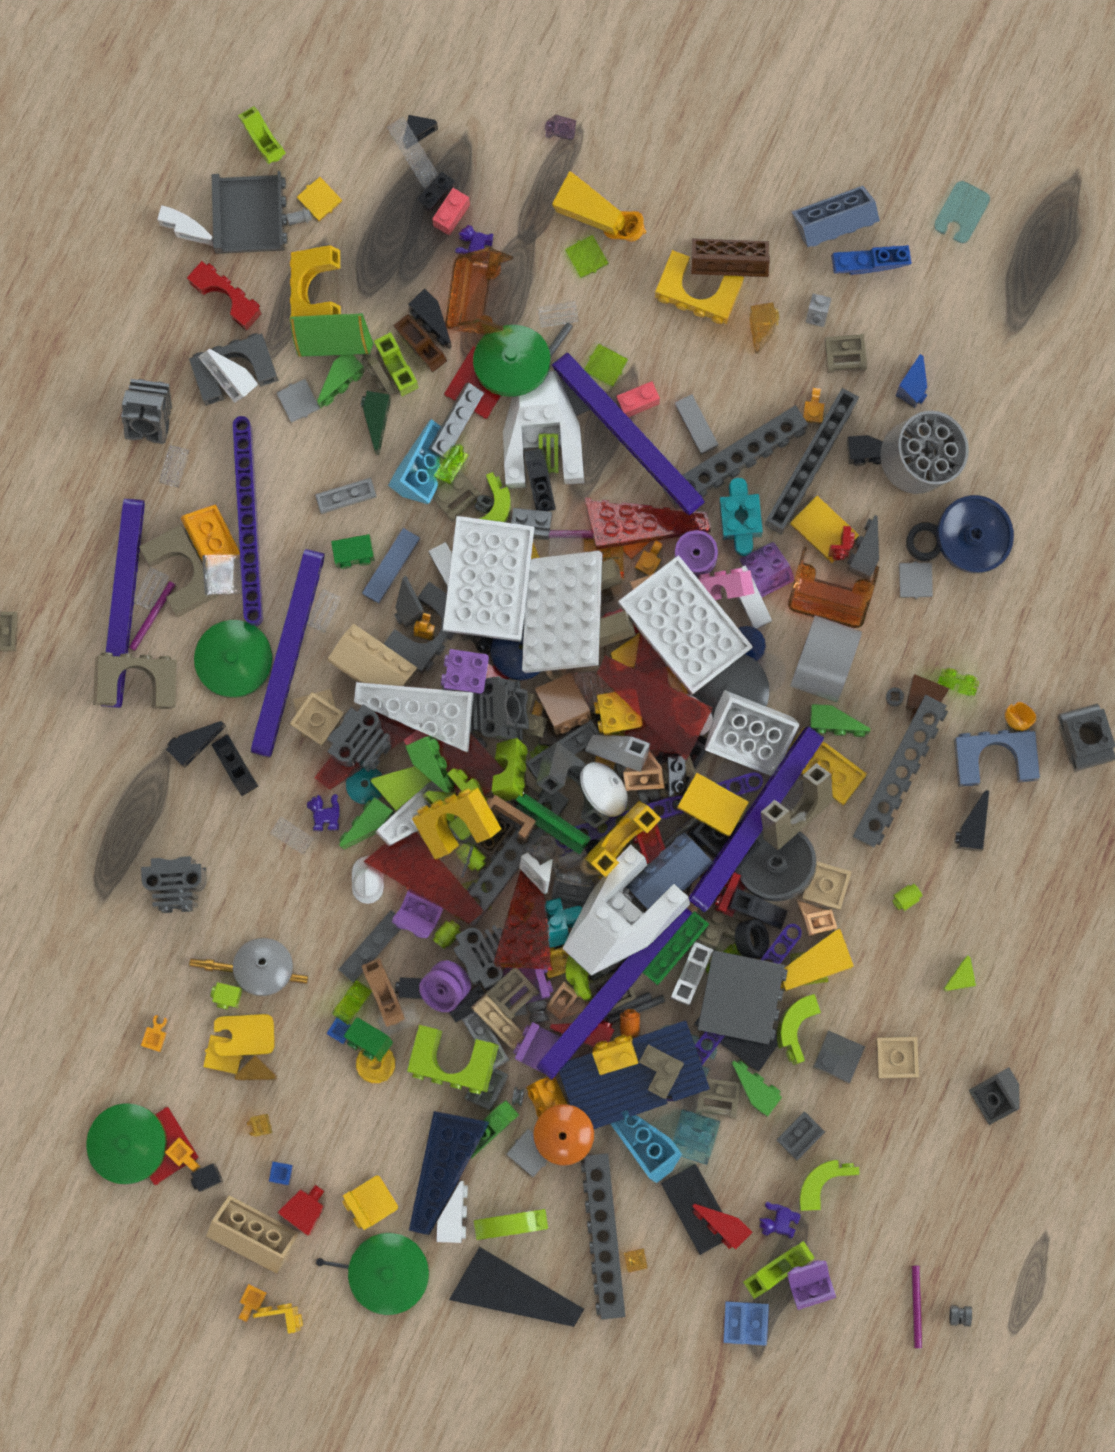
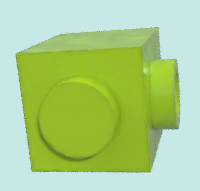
M217 982V985L212 987L210 997L213 998L212 1002L217 1003L216 1007L226 1010H228L229 1006L238 1008L243 989Z

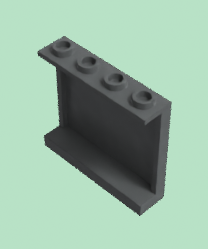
M277 171L278 175L221 178L219 174H211L213 248L216 254L285 251L284 244H288L287 232L284 233V226H287V215L283 214V207H287L286 196H283V189H286V179L282 177L280 171Z
M713 950L697 1029L769 1044L770 1040L774 1041L776 1029L772 1027L773 1022L778 1021L780 1009H776L777 1002L782 1001L784 989H780L781 982L786 981L788 970L784 969L785 965Z

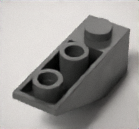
M876 515L873 520L868 519L864 528L867 532L864 537L860 536L856 544L858 550L856 554H851L847 562L850 565L848 571L867 580H870L879 561L878 516Z

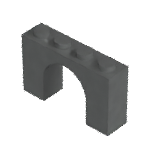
M254 333L249 335L247 339L241 341L239 339L233 340L229 345L224 347L216 346L211 349L227 359L240 357L248 360L253 365L260 387L279 381L262 333ZM198 352L192 358H189L202 399L207 406L222 401L224 398L218 381L198 358L203 352Z
M428 582L418 596V600L440 617L442 626L438 636L427 643H416L394 629L384 643L385 646L416 666L417 671L421 674H424L425 671H430L434 665L433 660L436 655L440 656L446 648L444 644L447 640H452L456 633L442 631L447 594L431 582Z
M556 742L544 751L536 784L552 795L565 785L566 776L572 778L578 784L584 796L581 818L594 828H597L606 822L609 816L596 810L582 790L580 774L587 764Z

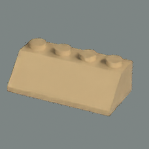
M355 624L345 632L327 659L328 662L359 683L407 687L412 682L417 667Z
M229 1195L212 1220L206 1237L277 1274L286 1261L300 1232Z

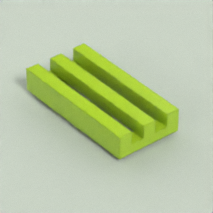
M539 433V449L543 448V438H546L549 473H558V433ZM550 438H554V468H551Z

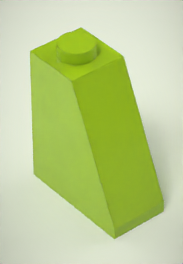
M415 766L374 777L370 780L395 811L431 781Z

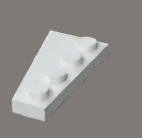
M430 781L376 831L388 846L418 831L412 818L418 814L417 810L425 805L431 807L423 798V795L427 791L444 792L434 782Z

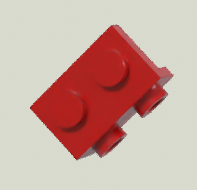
M843 526L840 545H830L828 557H833V560L848 558L850 548H853L855 532H851V526Z
M657 824L648 833L643 831L633 838L634 844L638 843L640 851L638 852L645 857L647 864L651 863L665 850Z
M733 872L721 893L716 897L714 910L730 917L734 915L735 912L728 910L727 907L735 889L741 891L745 889L740 880L741 875Z

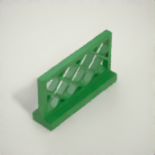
M527 794L523 797L519 795L516 799L518 803L516 809L534 819L536 826L580 855L591 840L589 836Z

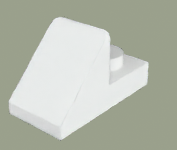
M527 852L521 856L519 868L543 894H546L548 892L553 859L539 865L537 859Z

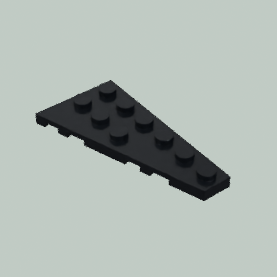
M481 1247L477 1250L449 1299L451 1301L572 1327L576 1325L584 1311V1308Z

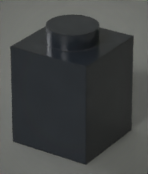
M400 977V981L396 982L395 994H399L400 999L423 1000L419 991V984L423 978Z
M216 1163L191 1173L193 1177L190 1179L192 1186L195 1190L198 1189L199 1192L224 1182Z

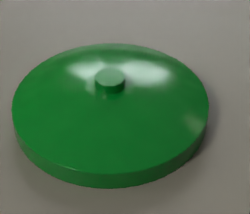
M504 325L491 330L478 342L473 355L474 371L479 382L492 393L507 397L521 396L535 390L546 379L551 364L550 351L543 337L533 329L521 325Z
M226 620L213 625L201 636L194 653V665L199 679L210 691L226 698H240L257 691L266 682L273 665V653L268 639L256 626L241 620Z
M117 1104L100 1113L90 1126L86 1140L87 1155L92 1167L104 1179L117 1184H135L149 1178L162 1164L167 1149L165 1129L159 1118L149 1109L137 1104Z
M382 1233L368 1238L355 1250L349 1263L348 1281L354 1297L363 1307L377 1314L395 1315L412 1308L422 1298L429 1281V1266L422 1249L413 1240L397 1233Z

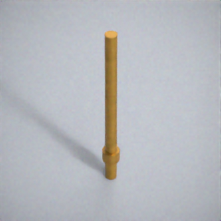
M190 958L189 966L204 968L205 971L211 972L218 970L233 973L232 964L218 963L212 959H206L205 961ZM292 974L289 981L307 984L308 976Z

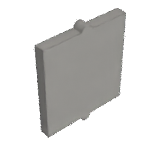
M305 379L293 385L289 384V387L277 392L291 423L303 417L307 418L309 414L320 409Z
M914 561V563H899L900 598L914 597L918 599V597H933L932 563H917V561Z
M527 1129L519 1140H515L516 1144L507 1155L534 1177L542 1166H546L547 1160L536 1148L534 1133Z

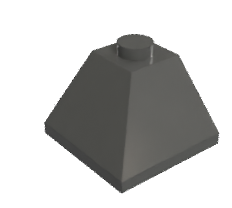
M407 576L402 578L395 606L397 613L394 614L399 625L403 623L405 628L415 624L416 621H421L422 614L425 613Z
M828 1031L813 1068L850 1084L865 1046Z
M1009 1067L969 1089L989 1125L1020 1109V1086Z

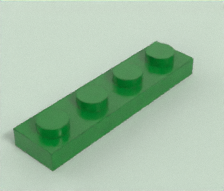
M694 911L642 973L658 986L705 931L709 923Z

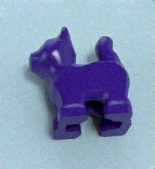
M471 225L461 229L459 239L471 241L468 249L458 247L455 249V252L473 259L483 258L489 260L491 249H485L484 246L492 247L494 235L492 233L486 235L476 232Z
M319 795L312 797L307 802V808L313 813V831H323L324 823L329 824L327 830L339 831L340 809L337 801L338 795H332V807L323 809V800Z
M766 1202L765 1207L768 1210L776 1211L774 1221L769 1218L759 1219V1227L762 1230V1234L768 1236L770 1233L775 1232L792 1239L796 1229L791 1228L789 1224L791 1221H794L798 1225L801 1214L793 1212L782 1205Z

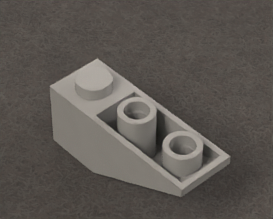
M592 735L585 751L641 772L648 757L650 743L631 736Z

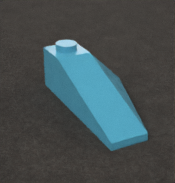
M432 419L429 420L404 457L388 485L402 497L425 504L430 503L437 489V474L441 467V464H439L440 456L428 449L441 427Z
M628 1110L622 1112L624 1119L611 1123V1126L649 1179L658 1183L673 1171L682 1153L671 1138L639 1116L634 1115L630 1117Z

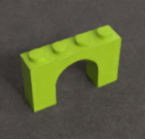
M419 1025L407 1072L413 1073V1078L424 1080V1076L432 1078V1083L442 1085L444 1081L450 1083V1087L460 1090L462 1086L468 1087L469 1092L479 1095L481 1091H488L499 1045L476 1039L467 1067L461 1072L448 1074L440 1068L437 1061V1051L443 1031Z

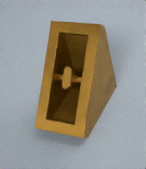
M254 1056L235 1075V1080H277V1075L258 1056Z

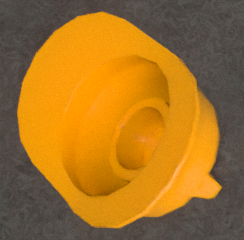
M621 211L625 223L616 236L603 231L605 236L610 239H622L629 242L637 241L642 235L646 234L643 215L637 211Z

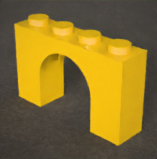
M328 245L291 252L290 318L295 316L341 314V306L331 301L311 304L308 299L309 284L317 274L340 269V250Z
M672 250L655 291V298H658L657 300L664 304H668V302L674 304L680 310L686 311L687 309L693 311L698 317H709L717 324H727L743 285L744 277L724 276L718 291L712 297L695 299L689 296L682 286V280L690 263V256Z
M467 788L461 791L458 796L452 794L445 798L443 802L441 799L431 804V807L425 805L417 810L418 814L412 818L434 859L450 854L459 846L448 826L447 813L454 814L465 822L476 843L493 837L501 830L479 788L473 790Z
M638 801L584 859L598 873L606 877L619 864L616 857L624 846L640 832L648 833L661 818L648 805Z

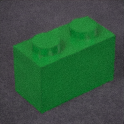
M370 534L331 541L334 562L337 568L348 569L354 564L365 566L371 564V561H375Z
M356 1017L343 1036L348 1042L346 1044L354 1051H357V1049L363 1052L362 1055L371 1061L375 1059L380 1062L393 1044L388 1035Z

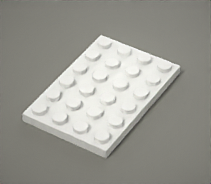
M456 517L442 631L521 642L534 526Z
M600 551L531 559L524 615L523 672H540L596 666L599 664L602 553Z
M679 555L617 602L620 608L629 614L633 624L691 695L753 648Z

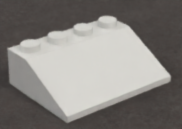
M724 690L714 713L705 750L772 776L783 760L800 724L789 715Z

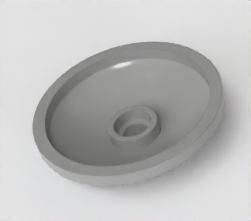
M258 938L247 942L238 950L233 961V974L236 982L243 990L256 996H268L282 990L289 982L293 971V963L289 951L278 941L269 938ZM264 960L266 961V963L264 965H260L259 961Z

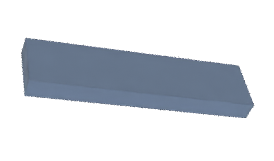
M405 528L402 529L363 590L362 594L378 604L381 602L418 544L420 537Z

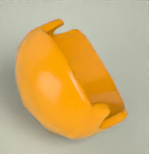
M1017 702L1015 705L1011 704L1004 713L1006 722L1016 731H1025L1036 722L1037 716L1034 710L1022 702Z

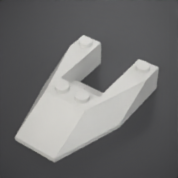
M549 371L546 379L535 390L525 395L512 397L503 429L505 482L508 489L526 488L524 450L539 449V433H558V447H562L565 484L584 483L580 424L557 371ZM543 438V448H546V438ZM550 438V448H554V438Z
M632 845L616 859L619 864L606 877L603 876L592 890L563 946V950L591 976L648 947L690 905L688 896L675 884L644 914L620 893L647 866L645 857Z

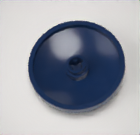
M969 495L952 502L943 511L937 525V541L943 556L951 565L967 573L980 574L995 569L1007 559L1014 542V530L1009 515L997 502L984 496Z

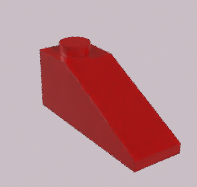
M602 1020L585 1040L584 1044L595 1047L601 1041L610 1042L615 1031L611 1028L612 1024ZM572 1023L551 1024L550 1029L563 1034Z

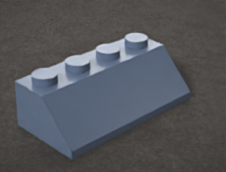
M864 186L792 211L801 238L807 247L817 246L827 240H834L840 235L853 233L857 229L872 226L880 221L876 202Z
M684 832L663 850L657 858L647 864L645 869L626 887L648 910L673 884L683 892L713 864V861Z

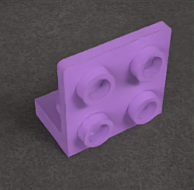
M774 542L740 558L741 564L743 566L746 565L747 569L751 571V577L761 597L795 581L789 563Z

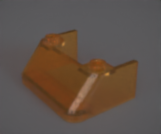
M488 247L459 255L455 259L445 319L447 329L483 335L503 331V326L494 324L492 317L485 315L490 280L495 279L501 273V263L513 260V256Z
M803 546L788 600L789 609L811 617L816 615L848 627H861L864 624L873 595L879 566L875 567L872 580L858 579L855 581L853 588L816 579L815 567L803 562L807 547Z

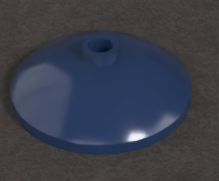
M524 624L521 642L493 638L491 642L492 649L490 650L491 660L495 668L505 677L518 681L532 679L540 673H525L522 671L523 650L519 649V645L523 646Z

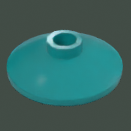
M360 766L353 769L346 780V790L350 798L363 805L369 800L372 801L374 797L379 800L382 795L370 780L381 776L382 773L376 768L375 770L371 769L369 772ZM368 781L369 784L367 787H362L361 783Z

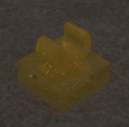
M268 1114L250 1117V1121L247 1122V1125H252L253 1132L249 1133L250 1136L259 1137L273 1133Z
M644 1248L624 1252L628 1273L648 1268Z

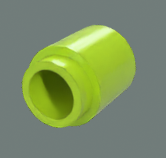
M468 842L457 852L460 855L459 858L471 871L475 869L480 871L486 865V857L474 844L471 845Z
M914 883L912 885L908 884L893 895L894 900L892 902L897 910L902 909L905 912L918 903L923 895Z
M452 919L450 922L445 920L434 934L435 937L432 940L445 950L447 946L450 947L456 940V935L461 933L459 931L460 926Z

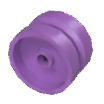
M689 531L682 535L676 543L675 558L679 555L698 578V575L711 573L716 566L718 557L717 544L712 536L704 531ZM695 552L699 553L698 556H694L693 554H695Z
M448 960L436 963L419 984L422 999L428 1006L439 1012L454 1010L471 989V981L466 971L457 963Z

